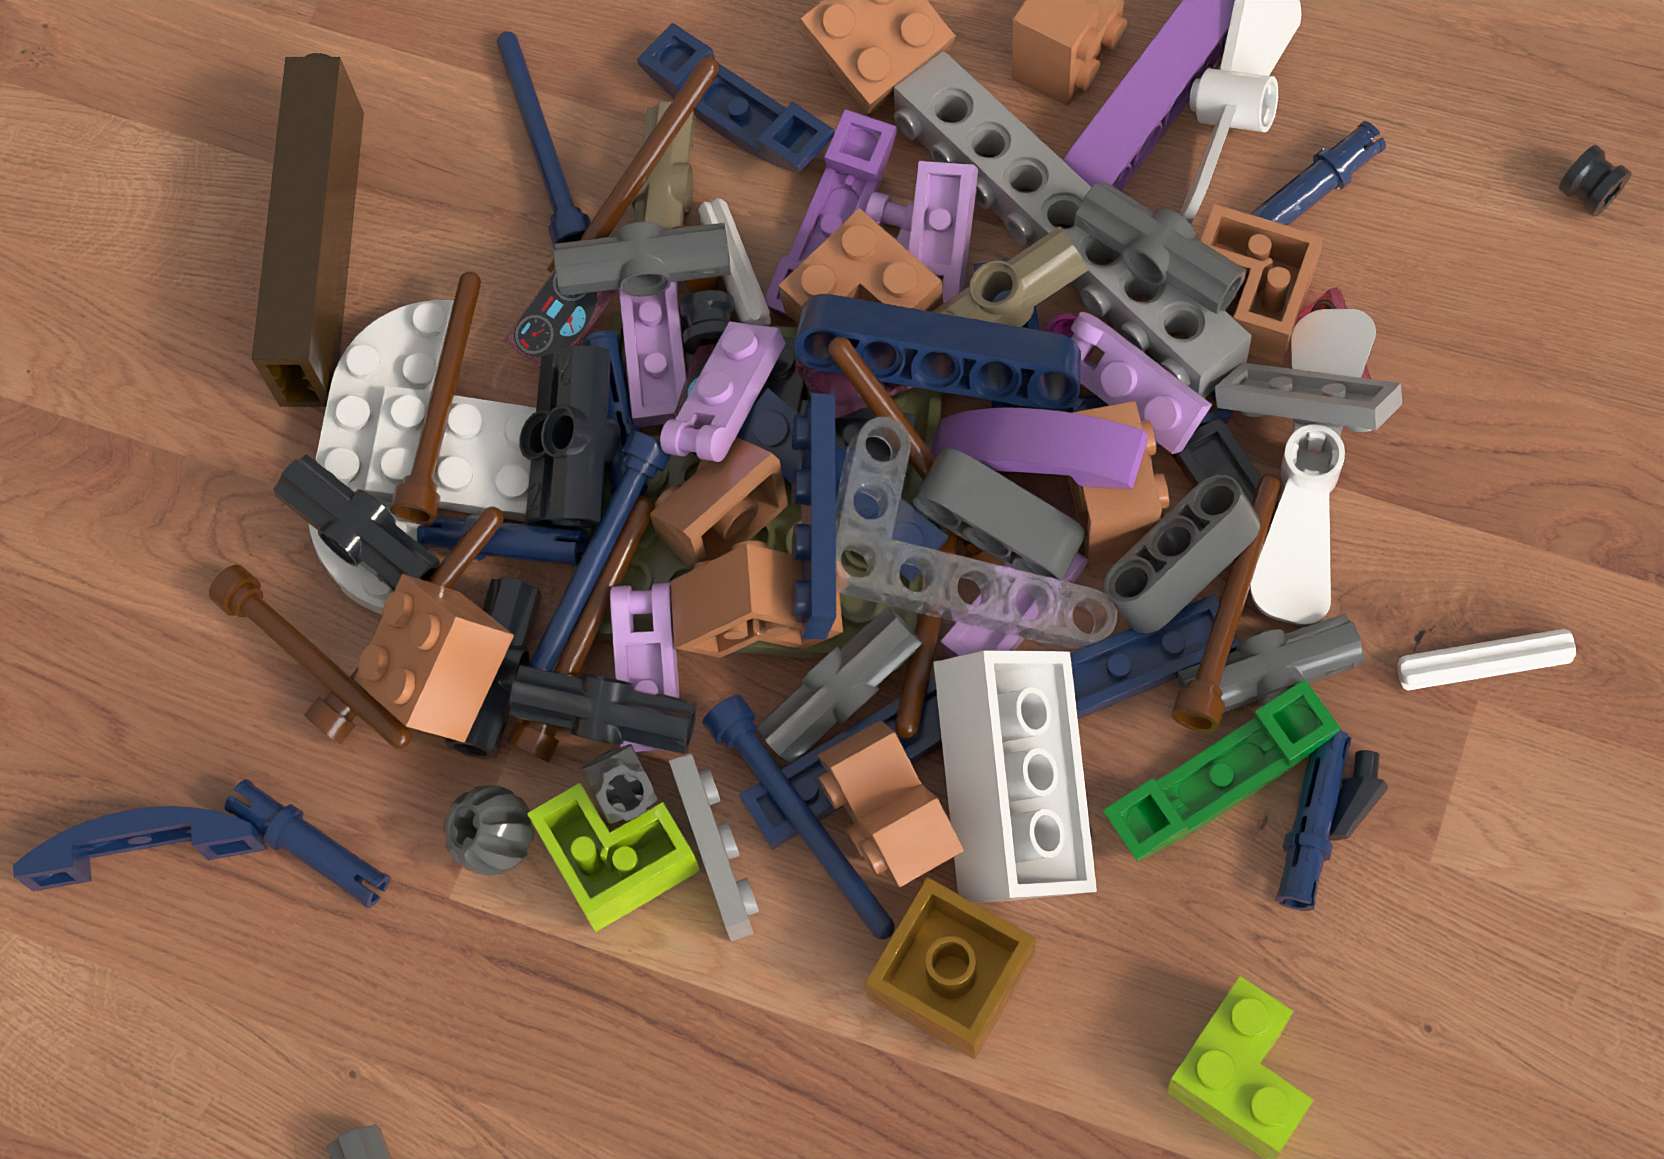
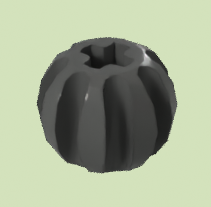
M477 786L470 792H464L451 804L449 816L444 820L443 830L446 832V848L456 862L462 864L466 870L476 874L496 875L502 874L506 869L515 868L527 856L528 846L534 840L535 830L532 828L531 819L527 814L530 812V809L522 798L515 796L511 790L502 786Z

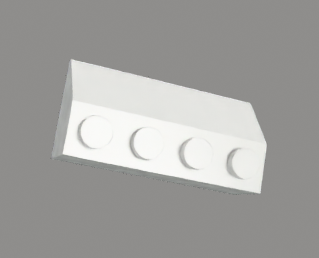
M979 651L934 662L950 823L964 849L963 852L954 856L958 894L976 904L1097 892L1070 652Z

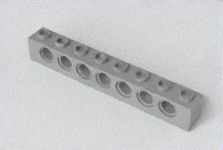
M944 50L894 87L895 113L893 116L899 130L908 139L914 140L916 138L930 151L934 162L972 164L978 168L975 203L985 210L990 208L1004 221L1008 233L1016 242L1021 245L1028 244L1031 246L1057 228L1055 225L1066 224L1072 226L1063 230L1076 247L1089 270L1069 284L1080 293L1084 305L1093 315L1099 318L1104 316L1119 330V334L1203 398L1215 390V386L1242 362L1247 363L1252 335L1225 310L1215 314L1166 282H1163L1162 285L1154 286L1141 281L1129 271L1120 253L1074 225L1075 213L1082 204L1084 196L1092 187ZM955 120V121H958V122H955V123H947V122H945V121ZM986 154H990V155H994L995 157L985 158V157H981V156H982V155H986ZM1029 189V190H1032V191H1034V192H1031V193H1021V192H1018L1017 190ZM1106 260L1111 264L1097 265L1092 261ZM1144 296L1150 299V301L1137 302L1132 300L1131 297ZM1179 332L1190 336V338L1183 340L1175 339L1169 334Z

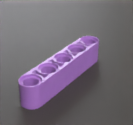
M1183 0L1071 147L1064 159V162L1091 187L1095 183L1101 184L1105 181L1122 192L1190 101V92L1195 79L1202 78L1208 68L1214 69L1223 57L1235 0Z

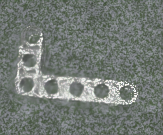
M877 417L869 420L851 439L847 448L836 499L837 592L1067 649H1083L1107 638L1113 632L1117 623L1116 607L1106 593L1097 589L893 540L892 535L910 454L911 439L907 429L893 418ZM879 437L883 439L891 450L890 461L880 462L873 459L866 449V438ZM865 493L877 501L879 506V516L877 519H866L856 512L853 505L855 494ZM853 550L865 558L867 563L865 577H853L843 569L841 564L843 551ZM911 564L922 572L924 588L921 592H913L902 584L900 579L901 565ZM960 578H968L979 586L981 591L979 606H971L960 598L958 593ZM1018 592H1025L1035 599L1038 606V614L1035 620H1029L1017 611L1015 597ZM1075 606H1082L1092 614L1094 628L1091 634L1084 633L1075 626L1073 621Z

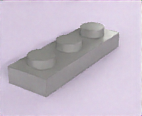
M1243 362L1215 386L1217 408L1240 411L1241 414L1248 417L1272 415L1292 418L1294 422L1305 425L1319 422L1342 425L1353 432L1377 430L1402 405L1401 383Z
M692 753L670 760L669 763L729 938L732 942L752 935L754 932L748 916L758 913L759 909L748 878L736 881L729 860L740 857L729 823L716 825L710 805L719 803L721 800L710 768L698 771Z

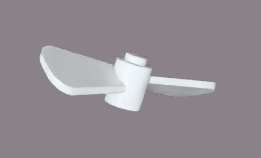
M1235 0L1221 68H1208L1202 78H1197L1193 82L1190 92V108L1196 112L1199 123L1215 126L1180 211V215L1190 224L1195 218L1206 194L1229 128L1267 132L1274 121L1278 104V83L1274 76L1269 75L1300 26L1302 14L1299 0Z
M1321 309L1305 315L1295 325L1291 335V369L1361 378L1376 337V327L1372 318L1365 312L1356 309ZM1293 421V434L1286 444L1281 464V479L1285 489L1250 585L1253 602L1263 614L1272 619L1300 627H1307L1321 622L1326 617L1331 605L1329 493L1337 484L1345 459V448L1340 438L1343 429L1342 425L1321 422L1305 425ZM1306 450H1307V451H1311V450H1312V451H1317V452L1320 453V455L1317 454V453H1314V452H1306Z

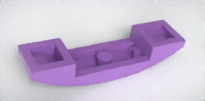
M846 109L844 110L825 154L826 168L788 257L782 255L765 295L769 311L791 318L784 312L778 285L859 208L864 212L866 211L872 193L874 191L878 192L896 136V126Z
M988 408L961 412L942 419L931 452L936 458L940 449L951 448L973 457L994 471L1070 475L1079 486L1133 490L1149 436L1142 429L1086 415L1044 409Z

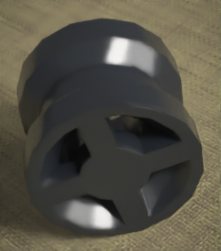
M1593 145L1570 167L1558 188L1567 196L1576 195L1584 201L1585 210L1595 217L1614 201L1629 181L1632 173L1623 165L1613 166L1606 160L1605 151L1599 146Z
M717 290L699 291L681 299L678 304L680 319L687 326V329L682 334L683 347L691 355L711 356L726 326L731 322V318L736 313L734 297L727 292Z

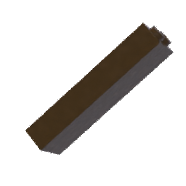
M311 53L305 57H285L252 351V361L280 407H326L331 382L340 358L364 112L341 57H331L322 53Z

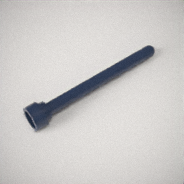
M504 31L498 36L497 45L554 213L550 218L551 224L548 227V233L555 249L554 244L579 241L590 225L591 219L587 214L582 213L580 208L574 206L518 38L513 32Z
M631 430L621 450L626 454L621 463L626 469L528 666L553 670L646 479H653L657 470L663 472L671 457V454H665L662 450L660 441L636 430Z
M734 695L717 704L707 713L702 722L716 743H725L728 749L736 748L873 936L881 940L891 937L895 930L893 920L755 735L757 726L753 722L755 714L741 695Z

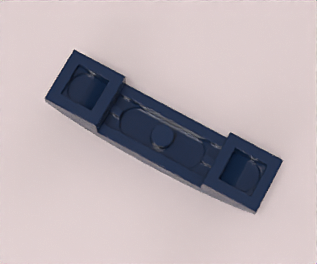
M672 23L637 58L639 66L660 87L675 98L700 59L703 57L715 59L711 47ZM719 64L717 76L693 110L694 116L735 145L772 165L796 173H800L833 138L835 133L833 128L794 102L787 108L721 64Z
M147 807L108 814L59 833L28 852L13 865V876L34 892L92 881L90 858L192 841V845L207 860L265 851L267 846L264 843V836L251 823L232 815L195 807Z

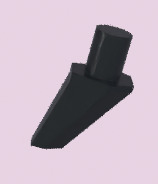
M1370 750L1355 752L1353 778L1342 779V787L1338 795L1328 841L1349 838L1387 791V784L1383 779H1378L1379 753Z

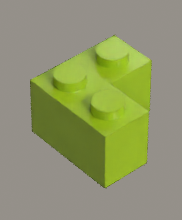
M581 783L527 813L595 932L700 871L691 848L663 802L610 833Z
M1239 976L1171 1078L1167 1093L1262 1158L1276 1159L1314 1099L1262 1065L1263 1060L1285 1029L1294 1011L1242 976Z

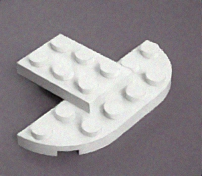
M454 300L417 302L393 310L378 318L360 332L350 343L340 358L333 375L316 461L354 492L357 489H361L369 493L389 512L395 487L403 482L405 476L411 474ZM454 395L433 479L438 486L436 492L441 497L438 509L481 514L485 508L494 506L502 511L504 519L526 522L531 460L522 455L519 447V437L525 421L536 412L535 407ZM391 513L396 521V525L417 541V527L423 524L403 521ZM309 524L312 542L320 563L323 564L329 575L341 587V591L361 606L383 615L384 604L389 595L394 591L383 582H380L377 577L359 564L357 567H354L338 557L321 540L318 530Z

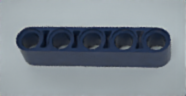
M818 294L810 297L803 304L800 311L794 344L795 354L805 366L818 371L844 375L828 352L829 342L833 338L841 336L850 341L878 381L1045 410L1067 408L1077 400L1080 394L1081 350L1074 340L1062 334L832 294Z

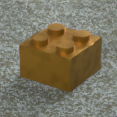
M927 877L865 982L867 998L975 1060L1035 955L1036 937Z

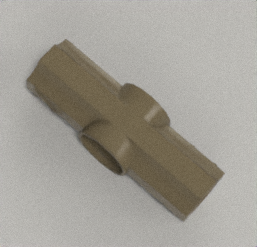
M659 102L658 105L647 108L643 144L671 102ZM693 111L633 199V223L652 222L662 226L665 230H670L675 226H683L684 213L690 212L693 196V168L690 163L693 133L695 130Z
M1059 226L1007 262L999 260L983 264L974 272L968 288L932 312L1022 327L1029 321L1035 305L1089 269L1068 235ZM1011 290L1004 300L993 302L999 293Z

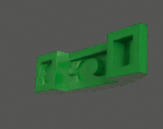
M1304 679L1256 710L1255 718L1156 781L1154 777L1105 808L1103 813L1136 862H1139L1195 832L1273 782L1338 733L1340 726L1307 680Z

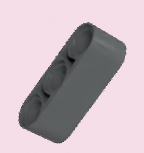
M951 448L940 449L913 500L915 507L928 518L1024 576L1045 586H1060L1086 536L1085 529L1068 515L973 457Z
M1215 475L1206 478L1188 493L1108 571L1104 580V590L1132 630L1138 633H1151L1161 629L1256 538L1260 529L1259 517L1238 482L1227 475Z

